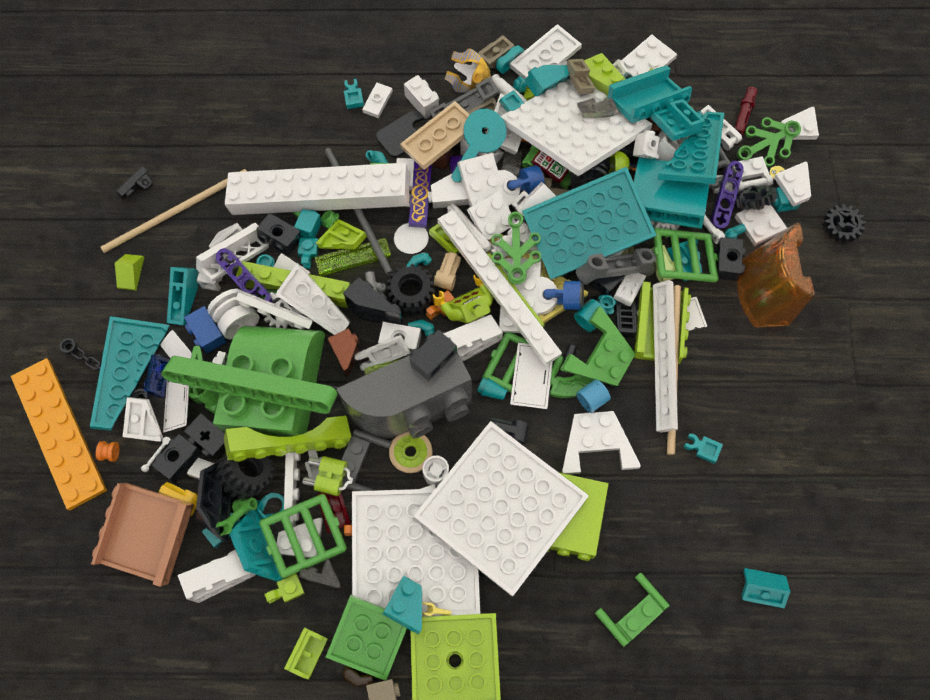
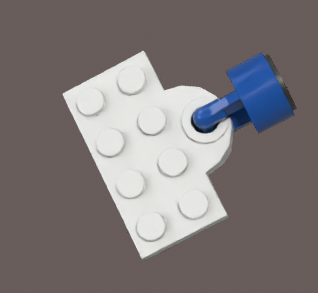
M493 153L457 163L470 207L500 192L509 208V205L519 196L520 191H525L529 195L541 182L545 184L543 171L537 165L520 169L519 177L517 178L509 171L497 169Z
M504 258L513 266L512 258ZM521 258V265L529 258ZM542 260L539 263H534L526 271L527 277L522 284H514L538 317L539 315L552 312L556 305H563L564 310H581L584 305V284L581 281H564L563 289H557L551 280L541 277ZM503 268V271L508 276V272ZM515 273L513 276L515 278H519L521 275L519 273ZM501 308L499 325L503 333H520Z

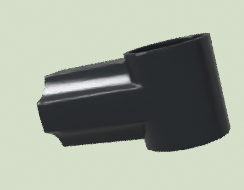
M491 418L492 423L521 445H525L529 429L528 423L518 420L510 422Z

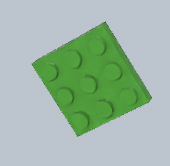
M350 595L326 658L386 681L407 628L384 616V607Z

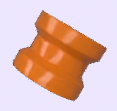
M100 441L96 447L97 460L104 461L108 459L110 462H115L120 451L118 442L107 443L106 441Z

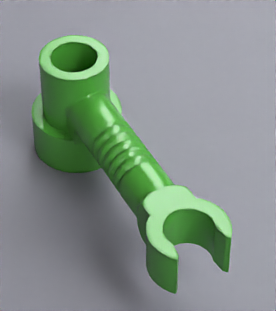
M255 498L237 499L233 502L232 508L234 513L228 519L216 524V527H224V531L220 534L221 536L229 534L238 519L257 508Z

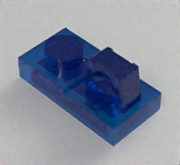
M158 354L151 355L148 376L144 380L142 388L145 392L157 397H164L167 380L163 378L161 373L169 359Z

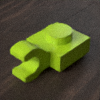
M294 574L277 582L279 589L267 592L265 597L269 603L283 597L286 603L305 593L298 575Z

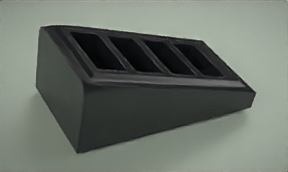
M616 301V328L623 337L635 338L637 334L635 302L633 301L632 305L628 306L631 309H621V306L628 305ZM621 313H631V316L621 315ZM621 319H631V322L621 321ZM621 325L631 326V328H623Z

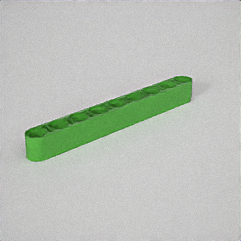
M172 356L161 373L163 378L172 383L325 414L330 412L338 394L334 388L327 385L181 356Z

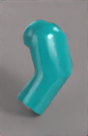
M742 223L726 230L724 233L725 238L737 239V235L746 232V227Z

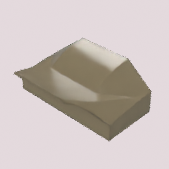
M502 35L479 51L478 54L484 59L489 69L496 68L497 60L501 56L506 55L514 47V44Z

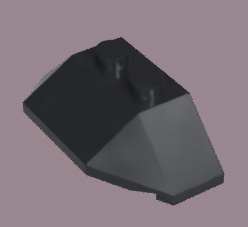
M220 461L200 471L196 518L212 534L223 542H228L229 534L220 535L224 531V527H216L218 522L230 517L232 499L231 493H226L224 486H220L218 483L220 481L216 475L219 472L217 467Z

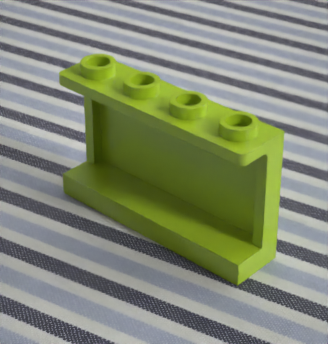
M643 281L639 295L634 358L655 361L653 288L650 287L651 282ZM684 288L680 294L678 364L687 355V347H684L685 340L687 341L689 333V330L686 329V323L689 322L690 312H687V306L691 302V295L688 294L689 288Z

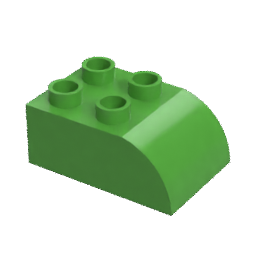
M246 325L237 331L232 340L226 366L316 383L325 333L316 330ZM220 392L213 424L224 433L226 429L248 427L269 436L292 437L307 432L311 411Z

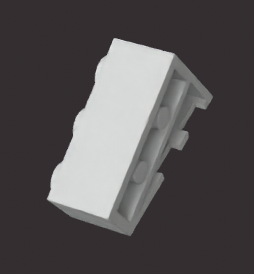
M488 315L446 332L444 335L448 338L450 337L452 342L457 345V352L461 360L465 361L501 341L503 332L492 315Z
M234 550L225 557L215 559L205 565L179 574L178 578L186 599L200 603L256 574L244 571L238 554Z

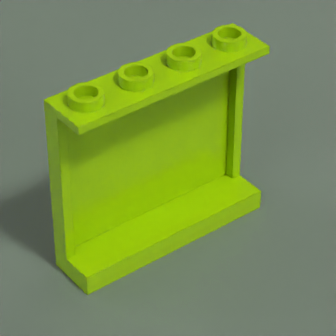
M560 473L589 496L549 549L556 550L557 554L562 556L574 554L578 555L580 560L590 561V558H595L609 483Z

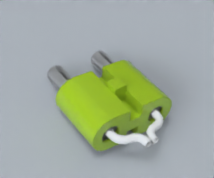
M325 456L321 460L309 458L308 464L319 466V474L316 476V479L304 477L303 480L306 481H303V484L314 486V491L339 496L341 490H344L348 484H352L353 478L350 477L347 461ZM347 471V478L350 481H347L343 486V477H345Z

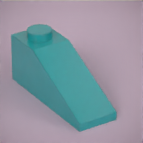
M542 65L539 68H532L524 82L534 96L538 97L545 93L546 90H551L559 83L567 81L570 75L567 65Z
M171 267L167 323L186 325L184 317L189 315L198 289L197 279L199 271L197 269Z

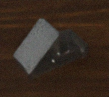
M328 558L326 559L322 574H319V569L309 567L308 570L301 569L299 577L303 580L338 590L343 588Z

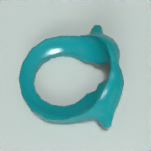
M270 493L261 501L256 500V511L260 513L263 519L273 515H264L262 513L267 502L272 498H279L281 500L282 508L280 511H283L284 497L278 493Z

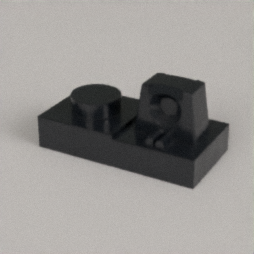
M142 166L116 191V194L121 199L124 196L128 198L135 191L133 188L136 184L146 190L152 184L151 179L147 175V170Z

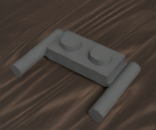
M357 429L354 430L342 458L343 461L348 462L347 468L350 470V477L353 478L352 484H348L347 489L352 491H373V489L355 482L370 444L374 443L389 449L392 441ZM347 471L345 477H343V486L347 481H350L347 478Z

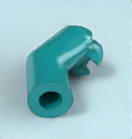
M372 150L366 152L365 156L370 162L388 163L382 152Z
M425 252L415 255L407 263V267H410V264H415V267H417L420 263L429 265L432 258Z
M425 320L408 323L410 327L421 328L425 336L435 333L434 325Z

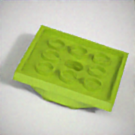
M496 613L422 617V630L418 635L411 631L412 700H501ZM454 654L459 655L462 660L461 664L458 667H452L449 664L450 656Z

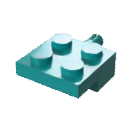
M684 99L670 102L667 109L654 112L651 117L672 141L700 133L705 123V120L702 118L703 113L701 111L696 112Z

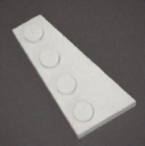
M296 263L275 295L335 335L344 331L350 323L349 319L305 270Z

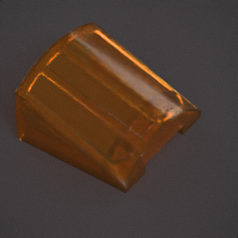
M794 223L742 260V264H745L744 274L740 275L737 280L738 295L742 308L754 327L790 325L815 295L811 276L803 277L797 250L803 242L800 223Z

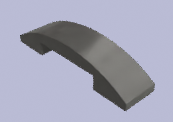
M489 77L476 84V88L447 104L444 102L430 110V113L434 118L454 101L468 112L495 97L499 90L493 79Z

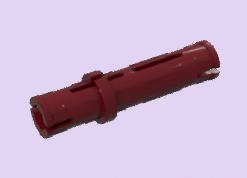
M755 87L747 88L745 97L740 104L741 110L734 129L741 136L745 133L751 110L755 106L754 101L758 93Z

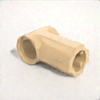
M452 252L446 253L441 268L435 275L434 286L450 291L453 290L456 273L461 262L460 256Z

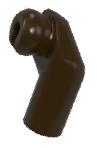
M344 667L343 678L353 687L373 684L372 675H359L354 668Z

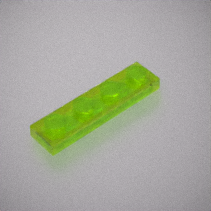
M386 238L377 240L385 257H391ZM370 242L361 244L356 249H343L314 257L320 276L378 261Z

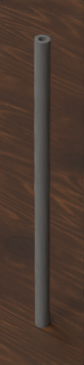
M331 148L325 149L324 152L331 166L338 167L339 164ZM353 209L387 276L391 275L393 271L361 209Z

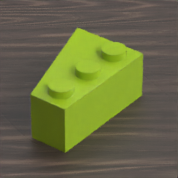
M602 53L584 60L590 69L588 77L596 87L595 89L607 96L609 85L625 80L623 75Z

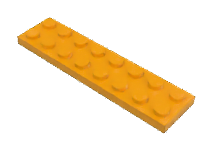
M46 358L12 375L11 378L66 509L72 510L106 492L107 489L50 360Z

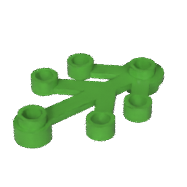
M769 117L764 118L761 122V127L764 130L770 127L781 130L776 134L756 129L755 126L747 127L745 135L748 138L756 136L765 140L751 147L742 146L737 152L738 159L740 161L749 160L754 153L770 145L767 156L764 158L766 167L770 168L775 163L774 156L779 140L786 137L784 146L778 155L781 159H787L791 154L790 147L793 138L797 137L801 132V126L797 121L791 120L781 123L773 121ZM767 121L770 125L766 126L764 122ZM789 128H793L794 132H790ZM748 130H753L754 134H750ZM782 151H786L787 155L784 156ZM741 153H746L747 157H742ZM766 159H770L772 163L768 164Z
M512 212L508 216V224L512 227V247L503 240L500 234H494L491 240L494 246H499L513 259V266L498 251L492 254V261L494 264L501 265L508 272V279L512 284L519 285L526 280V271L534 263L541 261V253L535 250L531 252L530 258L521 265V258L533 245L540 243L541 236L536 232L532 233L529 239L520 247V227L523 224V216L519 212ZM517 219L519 223L514 224L512 221ZM534 236L538 237V241H533L531 238ZM495 238H500L501 241H500V242H495L494 239H495ZM535 254L539 256L536 260L532 258ZM497 255L501 257L498 261L494 259ZM515 273H519L521 276L519 278H515L513 275Z

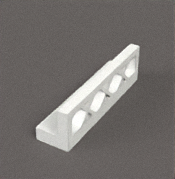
M254 223L196 257V269L212 283L227 274L216 261L218 250L223 248L229 249L235 255L238 251H248L245 256L236 255L241 261L247 262L268 249L269 244H264L258 239L256 229L258 225ZM257 241L261 246L250 247V244ZM222 255L224 257L223 260L228 259V255ZM216 268L218 272L211 275L207 270Z

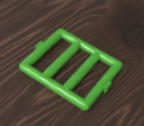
M662 228L654 229L656 237H654L655 248L653 252L656 255L660 277L705 282L718 281L716 267L718 257L714 253L710 234ZM661 236L671 237L675 271L666 270ZM678 238L688 239L693 273L683 272ZM695 240L705 241L710 274L700 273Z
M506 332L497 350H493L491 354L492 359L483 374V378H490L512 393L513 385L509 384L514 375L517 352L502 380L492 376L510 340L517 344L529 343L526 339L516 334ZM563 356L554 360L550 387L553 386L555 377L563 363Z
M324 494L260 520L259 523L268 544L266 547L268 554H272L282 578L291 576L339 555L347 549L338 527L340 525L337 517H334ZM318 504L321 505L337 545L327 551L324 549L309 512V508ZM299 512L302 514L318 554L309 559H305L289 519L290 516ZM278 521H281L298 562L288 568L284 564L269 526Z

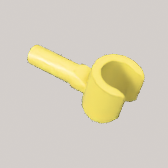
M422 602V604L428 606L427 611L422 612L423 615H451V610L440 609L432 603Z

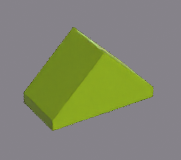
M125 254L115 262L118 289L137 290L144 256Z

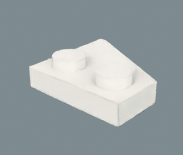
M803 162L775 175L774 179L793 207L810 199L811 190L807 162Z
M127 398L123 437L160 442L163 440V435L149 399Z

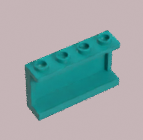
M665 65L609 85L607 101L631 123H635L651 117L654 112L667 109L670 102L684 99L689 103L692 87L688 86L681 89L669 78L670 68Z

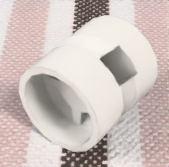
M431 456L423 464V475L428 485L435 484L437 488L449 473V465L443 457Z

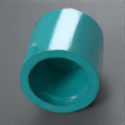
M590 299L583 305L581 310L574 313L576 322L587 332H592L596 329L594 325L588 322L596 307L600 306L607 314L605 308L594 299Z

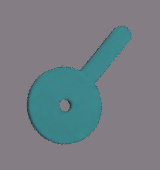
M478 109L467 117L463 127V134L469 147L460 161L475 158L478 152H493L503 144L506 138V125L497 112L490 109ZM482 128H487L488 133L483 134ZM458 165L451 175L454 182L462 180Z

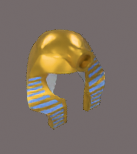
M468 48L463 53L454 51L451 60L457 62L454 64L455 69L462 72L467 77V80L461 81L459 75L447 71L445 80L452 84L455 92L467 93L476 88V84L491 77V74L484 59L477 52ZM472 62V65H467L464 63Z

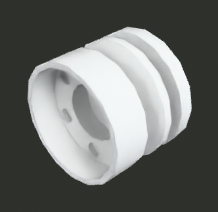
M239 289L223 292L212 300L208 306V313L214 322L218 324V328L226 339H233L241 327L246 325L256 326L259 322V315L253 306H250V308L244 307L236 300Z

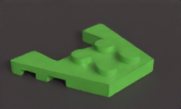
M599 306L596 307L588 322L602 331L603 335L585 364L574 355L569 354L560 370L592 380L597 379L601 383L611 386H618L635 353L605 311Z

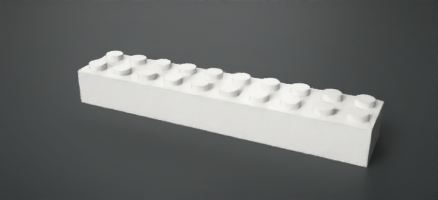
M406 163L228 173L225 206L232 215L301 212L302 209L322 211L409 206L410 173Z

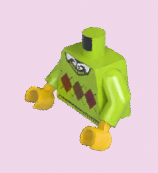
M475 274L473 277L475 284L480 286L479 288L446 303L442 291H439V297L433 294L434 304L441 306V310L451 321L470 323L490 313L489 306L493 302V296L480 278H476Z

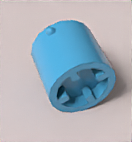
M597 379L576 393L579 402L589 413H593L611 399L606 387Z

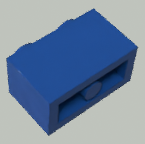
M205 306L184 317L188 323L185 325L190 335L194 334L196 337L193 340L196 346H200V349L203 348L206 353L226 343L225 338Z

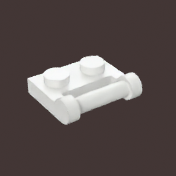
M763 156L739 161L744 167L741 180L760 176L762 178L745 182L741 181L738 192L752 185H773V178L769 175Z

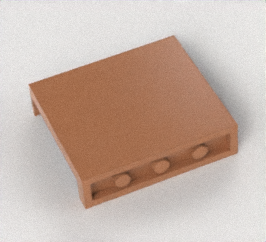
M117 483L112 492L113 499L111 505L105 513L106 520L104 526L99 531L100 539L98 545L93 550L91 564H103L152 580L153 585L159 587L169 584L194 504L129 483Z

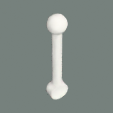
M169 437L163 438L162 445L147 464L141 467L143 472L149 471V466L153 463L156 456L171 440Z

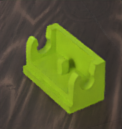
M304 628L284 669L309 680L328 639Z

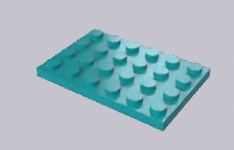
M627 167L522 211L531 234L536 232L541 236V241L536 247L541 253V259L550 280L575 271L585 264L593 254L602 253L605 258L656 237L655 230ZM534 236L533 240L538 241V237Z

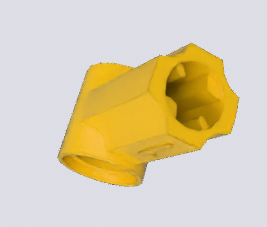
M168 482L161 486L159 493L194 504L190 516L193 515L197 505V494L189 490H183Z

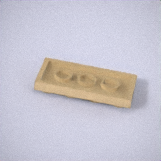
M454 101L400 144L401 148L425 170L464 139L463 127L470 114Z

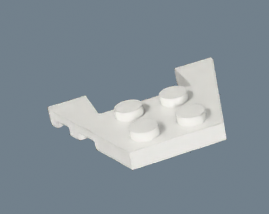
M614 411L574 414L562 469L563 474L581 473L579 453L619 450L621 470L640 468V463Z

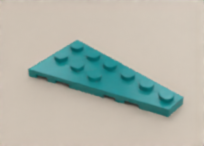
M706 112L702 118L705 120L701 132L690 135L688 139L686 138L675 151L671 161L668 160L664 170L658 173V180L703 184L716 183L724 113Z
M110 316L90 422L91 429L112 430L126 405L127 398L132 395L170 325Z

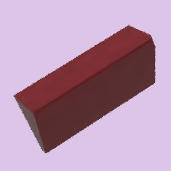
M320 492L318 495L324 494L334 517H337L340 524L338 525L339 530L344 529V525H351L342 493L339 496ZM319 504L327 533H332L326 520V517L323 513V510L321 508V505Z

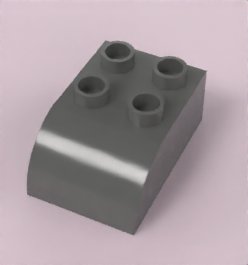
M458 352L429 382L410 365L409 355L337 388V392L349 418L362 431L384 439H392L409 431L413 439L419 438L433 430L432 422L445 416L449 422H452L469 413L467 406L472 404V379Z

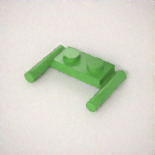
M641 572L635 579L649 595L620 621L614 624L602 608L595 612L597 617L623 647L670 606Z

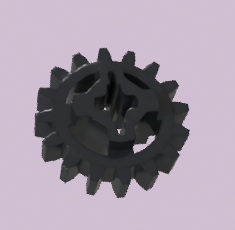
M765 185L749 186L747 190H742V193H737V208L740 207L741 210L745 208L746 210H761L765 205L770 206L777 199L775 187L772 188L771 185L767 187Z
M842 204L841 207L835 205L833 209H829L823 218L825 220L823 226L827 227L825 233H831L830 238L836 237V242L842 239L843 243H846L848 240L853 242L861 236L865 230L863 226L866 221L861 220L863 215L857 214L858 209L853 211L851 205L849 208H846L845 204Z

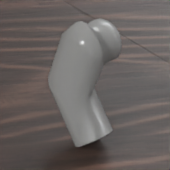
M367 272L365 274L366 280L372 284L373 289L377 293H384L386 285L375 281L374 272Z

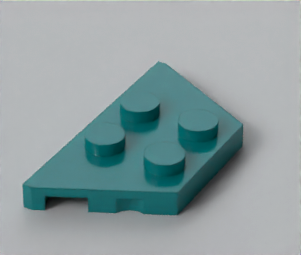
M256 509L249 511L229 533L244 571L279 582L285 578L280 577L272 554H268L266 548L268 544L259 524L261 517Z

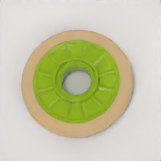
M408 431L393 439L389 448V457L392 464L398 470L405 473H416L423 470L424 462L432 456V445L425 435L413 439ZM408 447L416 449L414 456L408 457L405 454Z

